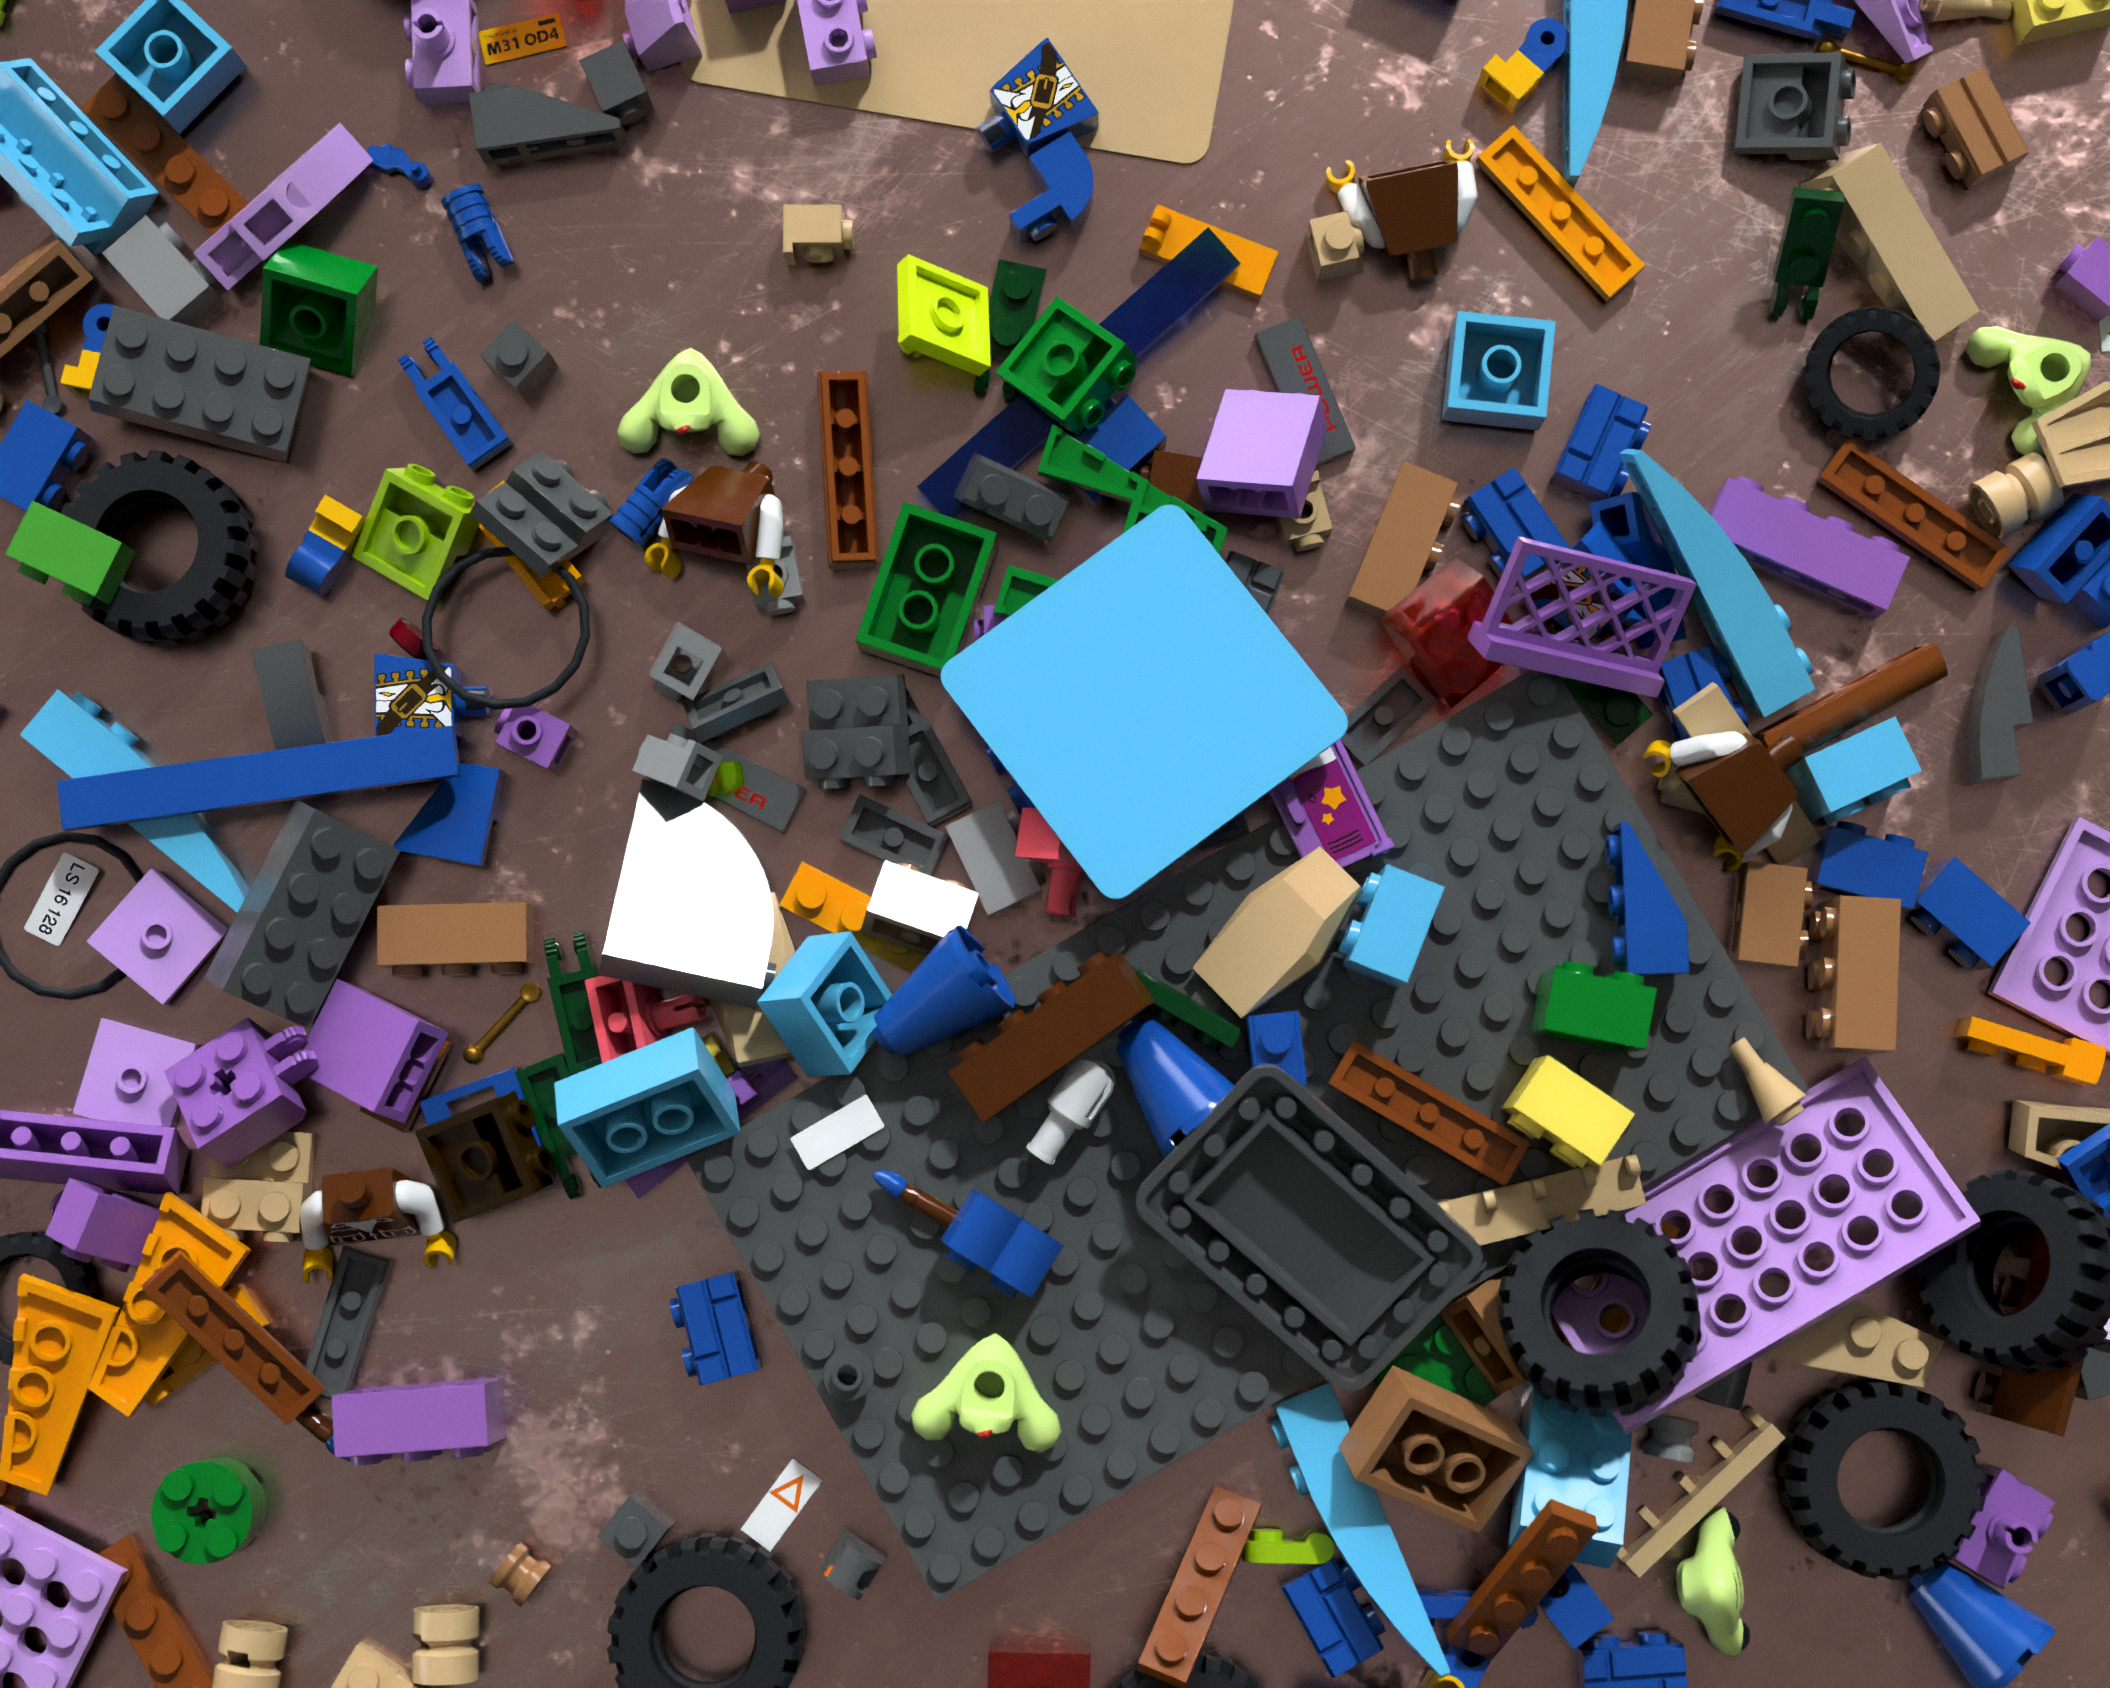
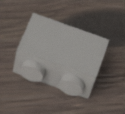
M145 215L102 253L160 318L191 326L222 299L211 287V284L217 279L197 257L191 263L179 251L186 243L167 222L158 227Z
M999 801L945 826L975 891L979 893L978 897L989 919L1041 895L1042 889L1039 882L1047 879L1039 862L1015 857L1020 821L1013 808L1004 812Z

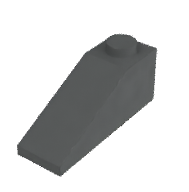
M505 83L488 84L483 86L480 92L469 93L476 150L485 164L627 143L626 132L620 119L518 86L510 87V85Z

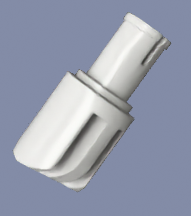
M1079 1059L1069 1067L1047 1099L1050 1104L1048 1108L1051 1110V1113L1032 1141L1026 1146L1032 1154L1042 1161L1053 1165L1056 1157L1075 1129L1089 1128L1111 1096L1113 1087L1116 1084L1114 1071L1109 1065L1098 1060Z

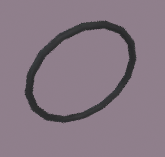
M508 547L485 548L456 562L432 588L422 615L423 651L437 679L462 700L493 710L528 707L557 693L579 669L590 639L589 604L575 577L563 566H560L553 572L567 583L579 606L580 638L571 663L551 685L524 698L494 700L466 691L445 673L433 649L432 617L440 595L462 570L487 558L517 556Z
M65 831L34 839L6 859L0 869V888L13 867L36 849L64 841L95 845L121 861L136 884L143 878V875L125 851L97 835ZM0 948V965L9 978L39 996L72 1000L103 992L126 975L118 968L99 983L72 990L41 986L19 973Z

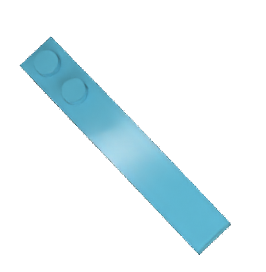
M1564 0V26L1567 29L1569 41L1564 51L1563 178L1573 188L1582 172L1600 129L1615 81L1625 32L1628 0Z
M1626 449L1620 452L1619 455L1679 576L1691 578L1697 584L1691 600L1718 654L1724 656L1730 669L1731 680L1747 712L1765 718L1815 690L1809 676L1813 673L1811 662L1801 648H1795L1788 634V631L1792 630V626L1787 614L1780 605L1773 604L1747 560L1719 524L1677 480L1644 451Z
M57 689L20 733L21 737L72 778L157 767L145 754L135 747V744L139 741L137 736L117 721L111 727L97 716L102 708L80 691L72 696ZM200 813L128 823L238 913L250 889L240 870Z
M1331 1382L1274 1404L1278 1418L1269 1422L1280 1449L1290 1446L1297 1465L1290 1467L1289 1471L1299 1496L1301 1497L1309 1493L1313 1505L1338 1552L1367 1596L1398 1635L1440 1679L1450 1675L1451 1672L1375 1488L1355 1480L1339 1448L1340 1443L1350 1428Z

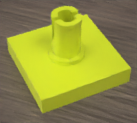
M908 254L897 264L898 344L901 350L907 355L913 352V357L915 358L925 354L981 376L991 367L988 287Z

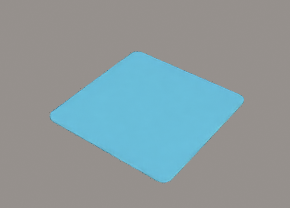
M1164 505L1153 511L950 659L941 671V682L948 694L1098 890L1105 897L1113 900L1124 899L1339 741L1345 735L1348 728V719L1344 710L1186 512L1175 505Z

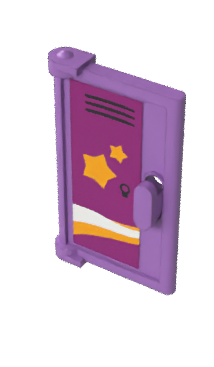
M1341 739L1269 792L1301 859L1318 847H1321L1344 869L1370 856L1373 859L1382 854H1387L1395 848L1392 839L1386 835Z

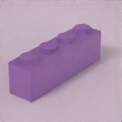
M1728 477L1718 488L1708 513L1719 524L1748 563L1871 617L1877 618L1888 610L1910 559V556L1898 552L1899 545L1883 537L1872 536L1869 539L1853 532L1854 526L1843 519L1827 516L1825 520L1809 513V507L1797 499L1783 496L1780 500L1763 492L1764 487L1761 484L1745 477H1736V480Z
M0 1110V1178L67 1184L69 1178L108 1189L163 1195L166 1192H172L176 1196L179 1194L189 1149L175 1127Z

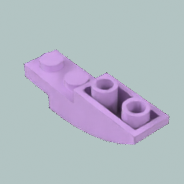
M338 123L274 179L264 191L198 247L193 254L228 291L326 206L373 161V158L341 123Z

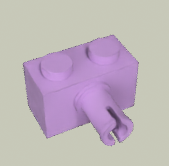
M411 0V12L404 13L405 36L408 42L412 41L413 58L406 59L405 61L408 87L414 88L423 104L470 102L469 93L480 92L478 11L474 1Z

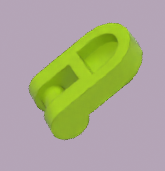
M1319 1528L1308 1530L1302 1538H1283V1530L1253 1529L1252 1538H1249L1246 1542L1242 1561L1260 1564H1324L1333 1557L1335 1547L1327 1532Z

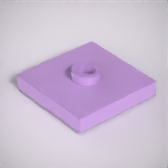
M152 866L86 942L162 1005L166 1006L222 942L229 928Z
M101 1018L73 1114L96 1120L176 1127L180 1107L164 1071L199 1049L200 1045Z

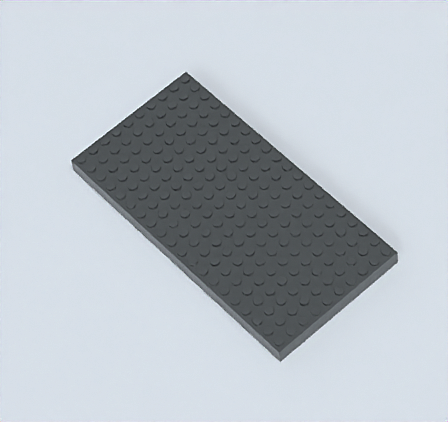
M1529 670L1356 771L1387 837L1392 839L1395 848L1390 850L1389 853L1382 854L1373 859L1371 856L1344 868V870L1361 887H1363L1366 878L1370 876L1371 872L1378 874L1387 864L1445 887L1408 983L1400 988H1395L1342 967L1346 956L1338 952L1342 937L1352 920L1359 922L1364 910L1363 907L1356 905V900L1321 964L1249 1015L1299 1011L1307 1079L1305 1088L1373 1145L1436 1203L1502 1186L1327 1085L1352 1040L1357 1041L1531 1142L1507 1185L1575 1169L1551 1154L1549 1151L1554 1144L1542 1136L1540 1139L1534 1137L1532 1140L1507 1124L1511 1115L1501 1109L1534 1058L1549 1055L1635 1113L1604 1161L1636 1154L1641 1168L1639 1177L1642 1187L1762 1117L1746 1079L1747 1074L1728 1049L1743 1037L1746 1038L1764 1063L1767 1062L1801 1091L1806 1092L1809 1090L1561 676L1535 670ZM1280 815L1004 974L1016 998L1015 1007L1009 1013L904 1057L896 1051L888 1054L880 1046L866 1054L851 1074L828 1076L740 1127V1134L710 1145L686 1159L936 1602L1322 1376L1314 1367L1145 1222L1138 1213L1136 1206L1137 1190L1165 1157L1160 1153L1116 1052V1047L1121 1041L1118 1034L1124 1027L1139 1018H1142L1145 1022L1155 1019L1234 1085L1251 1070L1246 1020L1241 1019L1192 967L1250 892L1301 859ZM1620 822H1629L1687 921L1690 969L1689 973L1678 976H1649L1644 978L1643 985L1657 988L1646 1049L1631 1053L1530 1033L1542 973L1555 968L1556 964L1563 965V961L1593 966V975L1604 978L1606 974L1613 975L1614 971H1620V966L1612 965L1610 953L1611 937L1618 936L1617 916H1610L1608 908V888L1610 885H1616L1615 865H1607L1605 852L1606 836L1613 835V827ZM1101 951L1106 958L1121 952L1131 967L1135 966L1136 970L1141 969L1242 1027L1240 1029L1242 1033L1233 1048L1223 1043L1218 1051L1193 1037L1197 1029L1196 1027L1180 1018L1176 1025H1172L1151 1013L1149 1009L1152 1005H1150L984 1123L948 1073L961 1063L956 1056L959 1052L980 1038L985 1045L1001 1035L996 1028L998 1024L1020 1009L1025 1016L1029 1015L1041 1006L1036 998L1060 980L1068 987L1082 977L1077 968ZM1079 1059L1098 1060L1109 1065L1114 1071L1116 1084L1113 1087L1111 1096L1089 1128L1075 1129L1056 1157L1053 1165L1042 1161L1032 1154L1026 1146L1032 1141L1051 1113V1110L1048 1108L1050 1104L1047 1099L1069 1067ZM867 1095L882 1120L884 1128L815 1168L808 1170L794 1147L791 1137L860 1097ZM880 1170L897 1173L905 1178L908 1185L921 1189L922 1192L930 1194L959 1211L974 1188L1063 1244L1064 1247L1032 1298L1019 1291L1015 1299L989 1283L993 1276L989 1271L977 1265L971 1273L946 1257L951 1248L944 1244L941 1238L948 1228L913 1209V1207L904 1203L900 1198L897 1199L889 1196L876 1183L872 1175L875 1171ZM1552 1228L1541 1230L1540 1232L1542 1235H1545ZM1531 1233L1481 1245L1480 1248L1483 1256L1481 1268L1475 1277L1455 1297L1508 1267L1507 1263L1515 1250L1522 1253L1526 1251L1528 1247L1525 1238ZM996 1333L1006 1340L1017 1352L1038 1394L1058 1415L1061 1433L1054 1447L1040 1453L1024 1447L1018 1437V1420L1012 1422L1010 1430L1007 1432L991 1434L989 1437L982 1439L975 1432L962 1427L959 1421V1414L955 1413L953 1428L942 1440H925L914 1431L911 1413L918 1399L934 1390L974 1345ZM843 1349L861 1351L870 1359L874 1368V1381L871 1388L864 1396L856 1400L845 1401L834 1397L827 1390L823 1381L825 1363L834 1353ZM845 1365L839 1370L841 1382L851 1385L857 1381L858 1373L853 1366Z

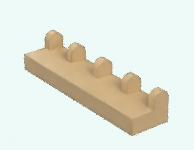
M1636 1154L1604 1161L1601 1166L1579 1167L1506 1185V1187L1502 1186L1438 1202L1437 1204L1466 1229L1481 1246L1529 1234L1535 1229L1539 1231L1551 1228L1549 1220L1564 1215L1566 1223L1579 1220L1578 1210L1594 1209L1595 1216L1597 1217L1607 1214L1609 1209L1621 1211L1647 1203L1639 1177L1641 1174L1640 1164Z
M1750 1405L1742 1413L1746 1420L1754 1427L1731 1449L1719 1437H1716L1710 1445L1722 1458L1695 1484L1680 1471L1674 1479L1686 1492L1664 1514L1657 1518L1646 1506L1637 1512L1650 1527L1626 1550L1622 1545L1616 1557L1638 1578L1652 1567L1785 1439L1772 1423L1765 1421Z

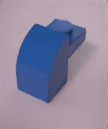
M1071 131L1029 156L1030 172L1044 193L1009 214L1010 229L1020 244L1030 237L1034 241L1044 238L1058 226L1056 221L1062 219L1072 234L1081 227L1091 211L1094 180L1092 167Z

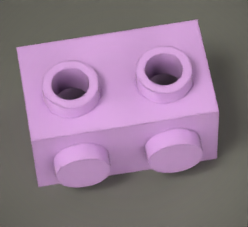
M797 0L814 86L871 76L868 59L877 58L872 29L862 30L859 13L868 12L866 0Z

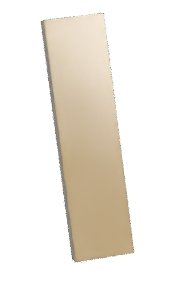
M1714 682L1672 711L1690 738L1704 734L1731 731L1751 735L1720 687ZM1796 800L1792 803L1793 810L1781 839L1766 848L1774 862L1778 865L1789 864L1822 840Z

